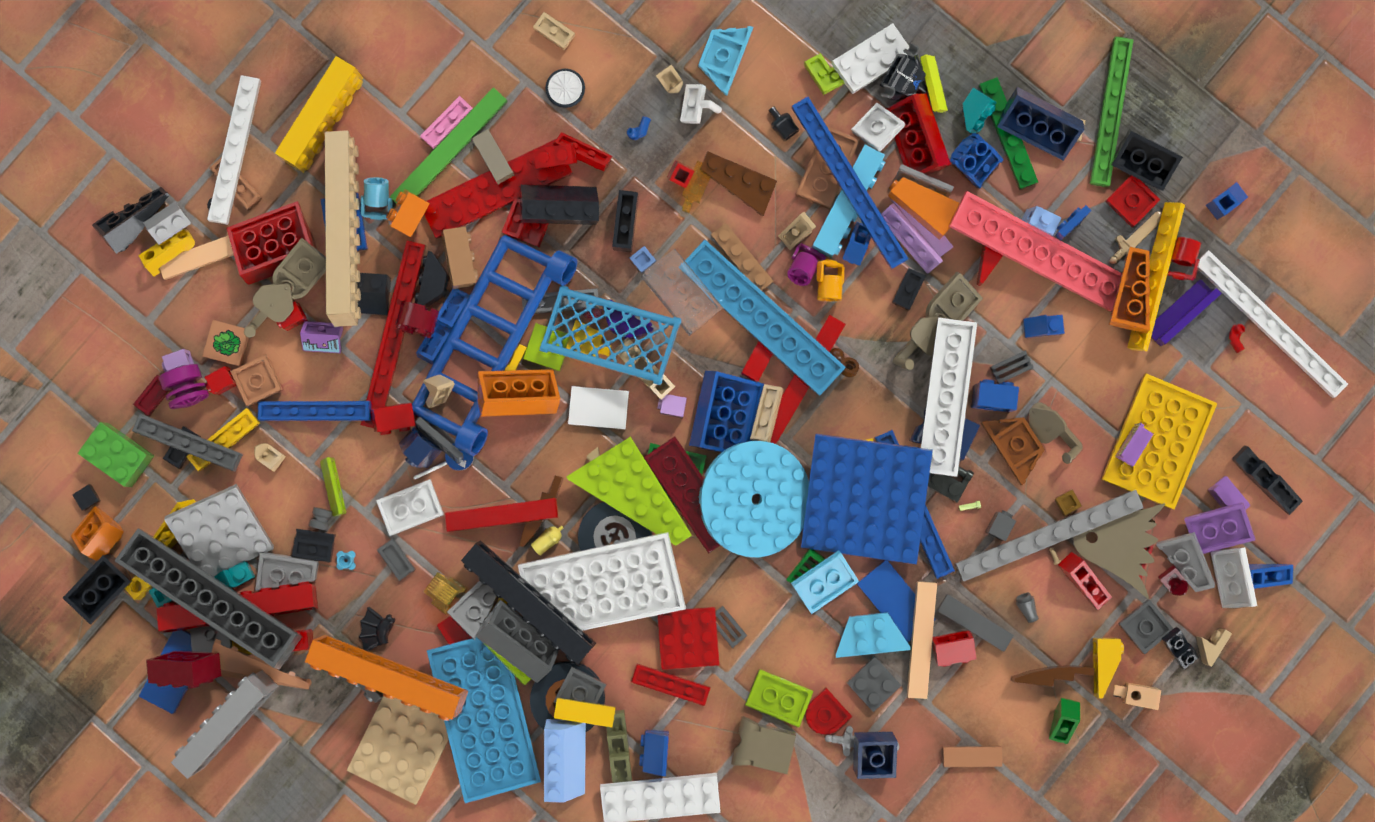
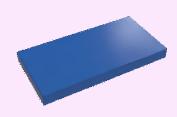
M884 560L862 578L857 585L880 613H889L908 643L912 640L915 593L889 561Z
M185 630L172 632L161 655L172 651L192 652L190 633ZM147 679L139 697L174 714L188 688L186 685L176 688L172 687V685L158 687L157 684L148 683Z

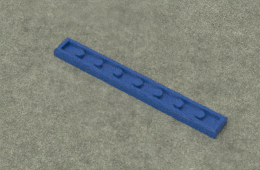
M893 430L874 437L876 442L899 445ZM925 504L920 543L934 575L938 579L955 570Z

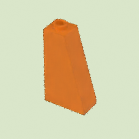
M904 177L900 181L895 180L889 187L891 191L888 196L940 240L951 228L949 224L960 203Z

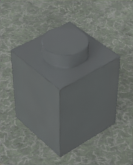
M1004 510L1002 512H995L985 532L1001 541H1006L1016 520L1012 519V514Z

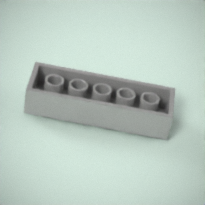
M263 670L256 674L253 672L248 677H244L237 684L239 688L236 691L230 692L225 697L226 702L216 707L212 712L213 716L210 719L207 718L199 726L201 729L187 739L188 744L185 747H180L174 755L176 757L171 763L187 779L204 769L279 687Z

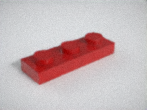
M561 132L554 141L553 146L575 144L577 160L603 172L611 162L612 155Z

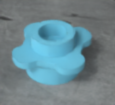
M339 551L337 553V569L349 568L353 570L356 567L354 563L356 554L354 551H349L348 553Z

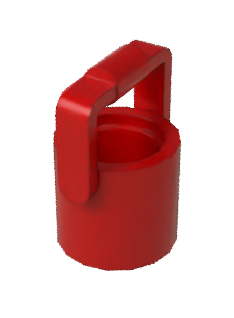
M1178 237L1176 239L1171 262L1181 266L1194 267L1192 275L1168 271L1167 276L1183 281L1196 278L1200 259H1197L1201 246L1199 241L1185 237Z

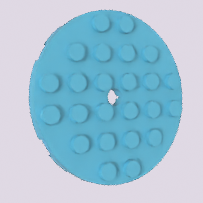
M764 441L738 443L724 450L708 467L704 475L702 487H700L699 504L701 506L703 523L711 537L719 545L741 556L764 557L783 550L798 537L804 528L809 480L803 466L788 450L779 445ZM754 494H759L760 500L758 504L752 503L751 499Z

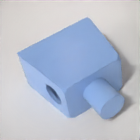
M1039 206L1026 209L1022 220L1054 237L1057 231L1056 228L1060 225L1061 217Z

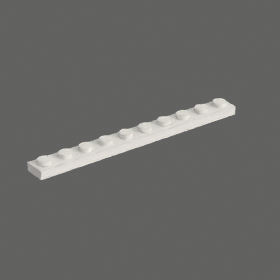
M1209 250L1199 258L1198 270L1331 398H1335L1348 385L1339 374Z

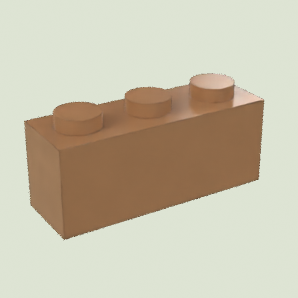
M466 227L443 230L441 237L451 289L474 286L476 280H478L477 269L473 268L472 262H475L473 250L470 251L469 243H471L470 232L466 231Z

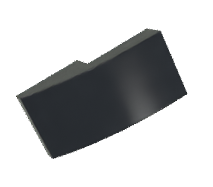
M1175 627L1161 638L1183 669H1186L1199 658L1194 647L1188 643L1178 627Z

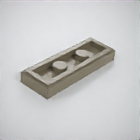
M489 129L472 138L497 184L514 176Z

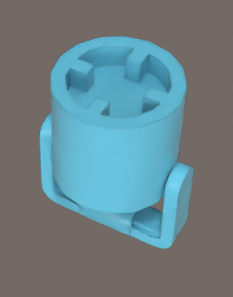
M373 177L364 180V195H361V215L363 217L375 220L387 219V214L365 211V205L370 207H384L388 205V212L392 208V198H389V181L387 179Z

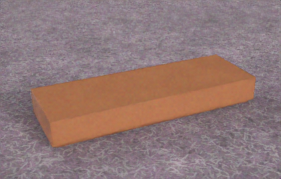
M222 157L210 167L216 176H218ZM240 174L235 197L247 210H250L262 197Z
M943 746V767H1002V747Z

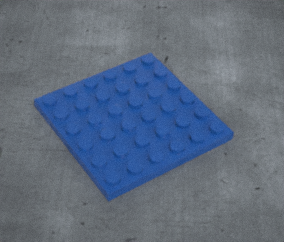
M815 434L801 548L834 553L839 550L841 554L917 564L933 449Z

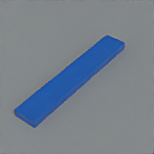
M258 401V421H371V401Z

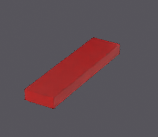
M638 663L631 683L705 706L711 688Z

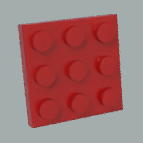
M715 607L690 608L658 615L662 670L720 665Z

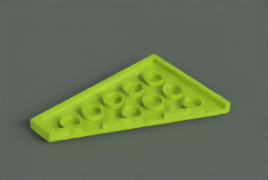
M631 437L566 476L569 481L655 534L668 532L670 542L675 546L692 536Z

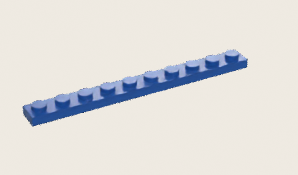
M807 96L792 105V110L890 269L892 270L907 261V255L810 98Z

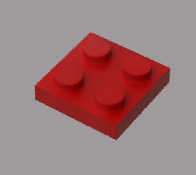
M1132 175L1105 200L1131 227H1134L1160 201L1140 179Z

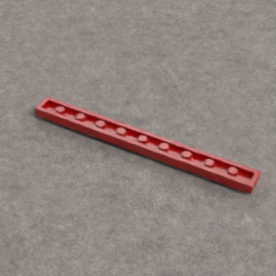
M406 241L366 400L371 401V409L387 405L404 337V332L397 329L395 324L401 302L412 303L426 249L425 244ZM372 417L371 421H361L360 425L373 428Z

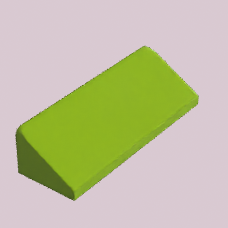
M327 457L321 460L320 464L332 516L346 514L335 459Z

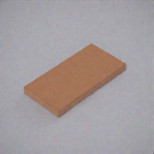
M827 126L850 163L860 139ZM815 148L796 196L831 209L840 186Z

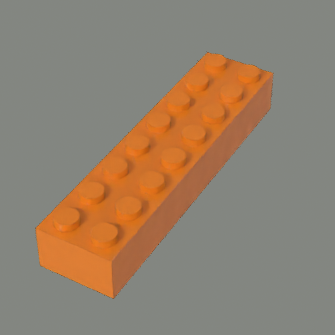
M327 635L312 641L305 663L310 664V667L315 670H326L330 676L337 678L341 676L346 678L348 683L354 685L359 683L364 685L366 690L372 692L377 690L382 692L386 698L400 699L404 705H415L420 707L422 712H433L438 714L440 719L446 721L454 719L461 713L469 692L466 689Z

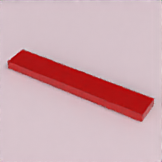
M556 498L445 513L447 532L558 518Z

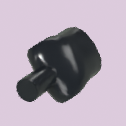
M775 106L769 109L770 114L775 119L771 123V127L779 134L783 141H787L799 132L800 129L794 123L789 113L781 115Z

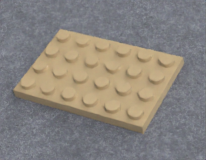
M383 696L347 771L416 805L449 740L445 722L438 717V714L433 712L425 713L420 710V707L415 705L407 706L402 704L400 699H389Z

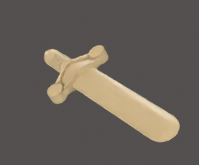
M1155 212L1127 240L1121 235L1117 236L1115 240L1120 249L1110 258V263H1117L1125 254L1127 255L1129 247L1135 248L1159 225L1162 212Z

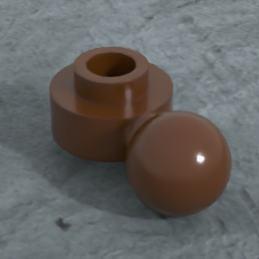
M833 348L830 351L846 367L841 373L843 376L854 377L859 370L857 360L850 357L844 358V352L840 348Z

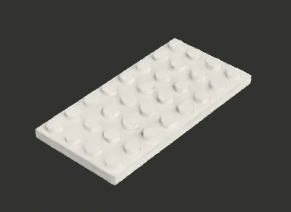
M668 532L518 565L520 576L582 631L686 609Z

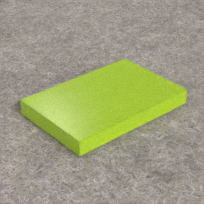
M759 669L745 706L800 727L813 690Z

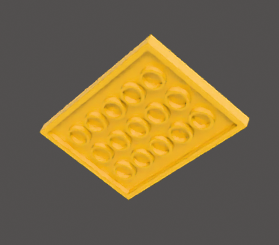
M1145 373L1101 480L1129 492L1136 490L1139 496L1158 504L1165 503V507L1175 510L1217 403ZM1137 423L1144 424L1143 428L1153 433V436L1135 465L1131 467L1115 457L1133 426Z

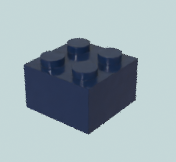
M854 732L853 770L857 779L896 778L898 741L893 732Z

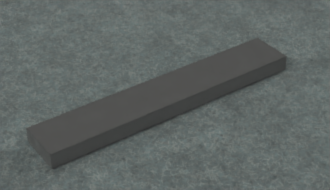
M139 414L132 429L135 433L236 472L243 456L239 452L142 414Z

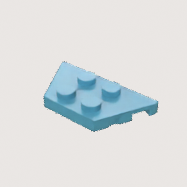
M752 26L741 29L712 30L698 64V67L726 96L729 93L752 34Z
M888 612L849 616L836 652V658L911 649Z

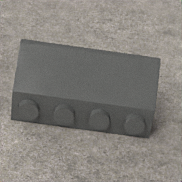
M501 600L481 624L476 634L478 639L536 683L551 671L559 650L552 646L551 641L546 636L543 637L536 631L537 628L534 625L525 622L520 614L512 610Z

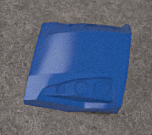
M973 133L963 139L953 151L950 163L954 164L974 186L980 189L982 183L1004 159L979 134Z

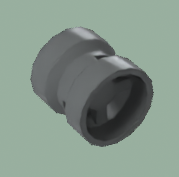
M313 507V519L309 521L308 526L328 530L329 524L327 521L331 518L332 511Z

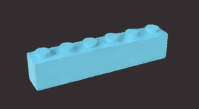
M864 145L853 169L867 191L868 187L873 188L877 180L874 175L877 171L881 172L885 161H883L885 154ZM842 189L812 246L813 249L831 259L834 254L838 256L843 246L839 244L841 239L847 238L851 230L848 227L851 220L855 222L858 217Z

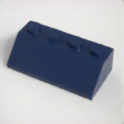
M1016 87L1009 98L997 125L998 128L1063 161L1084 131L1082 120Z

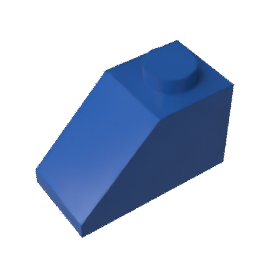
M856 221L842 258L851 264L859 266L871 239L862 223Z

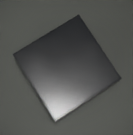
M91 484L72 494L82 511L101 501Z

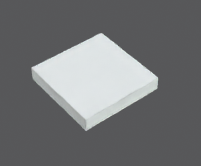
M876 103L851 131L880 152L900 132L905 123L883 106Z

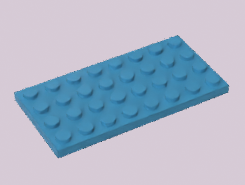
M477 637L475 640L471 638L427 650L433 677L469 691L461 713L452 720H444L464 802L469 803L541 782L515 676Z

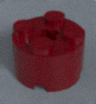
M401 302L395 324L396 328L407 334L413 335L415 332L422 337L431 338L434 334L439 311L431 308V311H427L426 306L411 302Z

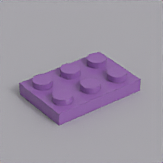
M1243 502L1185 517L1184 519L1188 532H1195L1203 554L1255 541V535Z

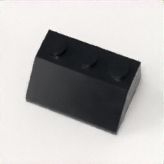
M1129 129L1111 165L1164 191L1183 157Z
M360 273L361 279L360 282H357V289H360L361 300H358L361 314L388 315L391 277L387 274Z
M112 554L102 555L63 596V599L90 625L132 582L126 568L115 562L116 558Z

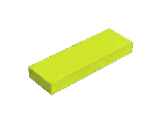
M923 55L920 57L923 71L926 74L925 81L932 110L943 113L948 111L935 56Z

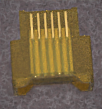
M437 572L423 592L433 599L431 602L433 606L447 615V611L451 609L452 602L459 593L465 592L467 587L453 576L448 579L440 572Z

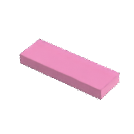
M459 96L420 137L434 150L473 108Z

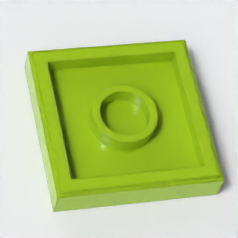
M535 323L523 359L560 371L565 356L549 351L548 353L540 351L547 327ZM556 330V332H557V334H558L559 337H563V336H565V335L568 334V333H565V332ZM554 331L551 333L549 344H552L557 339ZM570 336L562 340L563 348L567 347Z

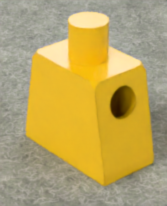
M575 320L572 331L580 328L581 324L578 320ZM590 326L586 327L589 336L599 332ZM580 330L574 334V338L579 343L585 340L587 335L584 330ZM602 335L592 339L595 348L604 344L602 343ZM572 336L569 338L567 349L575 345ZM589 341L580 345L581 353L589 354L593 350ZM606 346L600 349L598 353L609 357L610 350Z

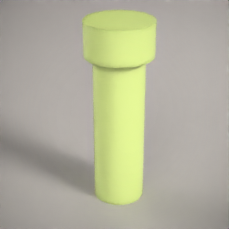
M980 501L959 505L960 511L981 508Z

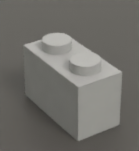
M176 201L143 222L147 231L159 245L191 224L189 218Z

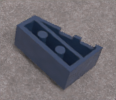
M414 426L399 443L402 453L407 457L405 461L417 468H428L442 452L439 447Z

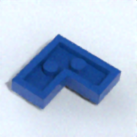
M1087 205L1082 209L1078 207L1067 219L1068 223L1064 220L1056 228L1058 232L1055 236L1061 241L1092 210Z

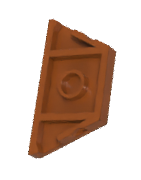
M1025 418L981 422V425L1019 484H1025L1027 477L1045 450Z

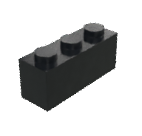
M619 190L612 244L614 251L632 253L639 200L638 192Z

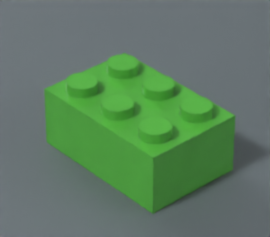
M100 422L77 453L124 487H133L154 458L152 453L111 424Z

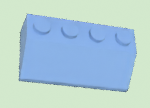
M559 719L546 720L544 729V802H566L585 794L586 723Z

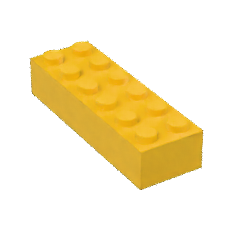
M335 56L275 152L284 162L302 173L312 166V159L322 150L325 132L333 131L332 127L342 118V111L352 102L354 92L362 86L363 77L354 66Z

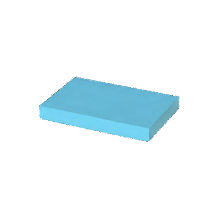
M838 550L791 582L810 613L813 614L857 584L859 580Z

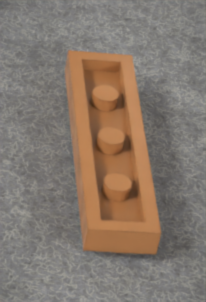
M726 223L711 234V237L738 270L761 291L774 282Z

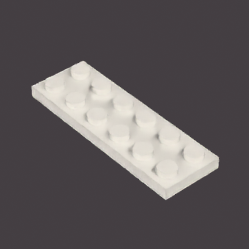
M717 773L600 784L604 822H629L721 813Z

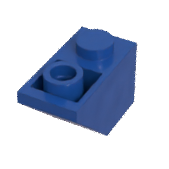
M1236 182L1207 203L1206 206L1218 220L1240 205L1248 196Z

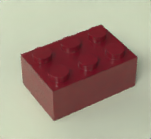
M172 651L146 660L148 683L157 684L158 687L172 685V687L176 688L186 685L187 688H197L201 683H211L214 681L213 679L222 676L219 653Z

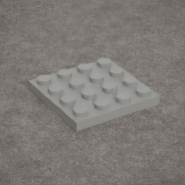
M237 484L173 512L164 518L189 560L212 576L243 561L246 562L260 556L261 552H268L274 549L273 543Z

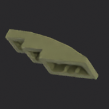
M618 710L615 711L613 727H607L613 783L632 781L625 711Z

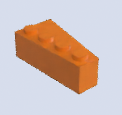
M1129 247L1109 325L1146 334L1150 331V263L1148 250Z

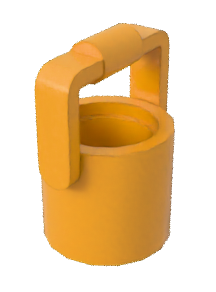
M829 259L818 261L816 278L818 281L817 300L828 302L842 300L845 269L842 263ZM824 265L826 267L838 268V276L823 275Z

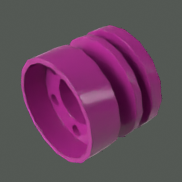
M198 364L181 366L167 371L158 377L163 390H173L165 396L167 400H172L168 403L170 409L187 408L209 397L208 391L203 390L206 388L205 383H195L202 378Z

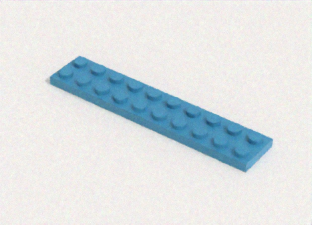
M706 240L679 266L680 270L819 396L846 368Z

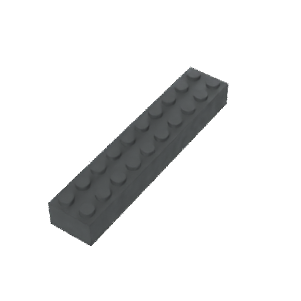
M139 528L115 559V562L273 668L280 670L303 637Z

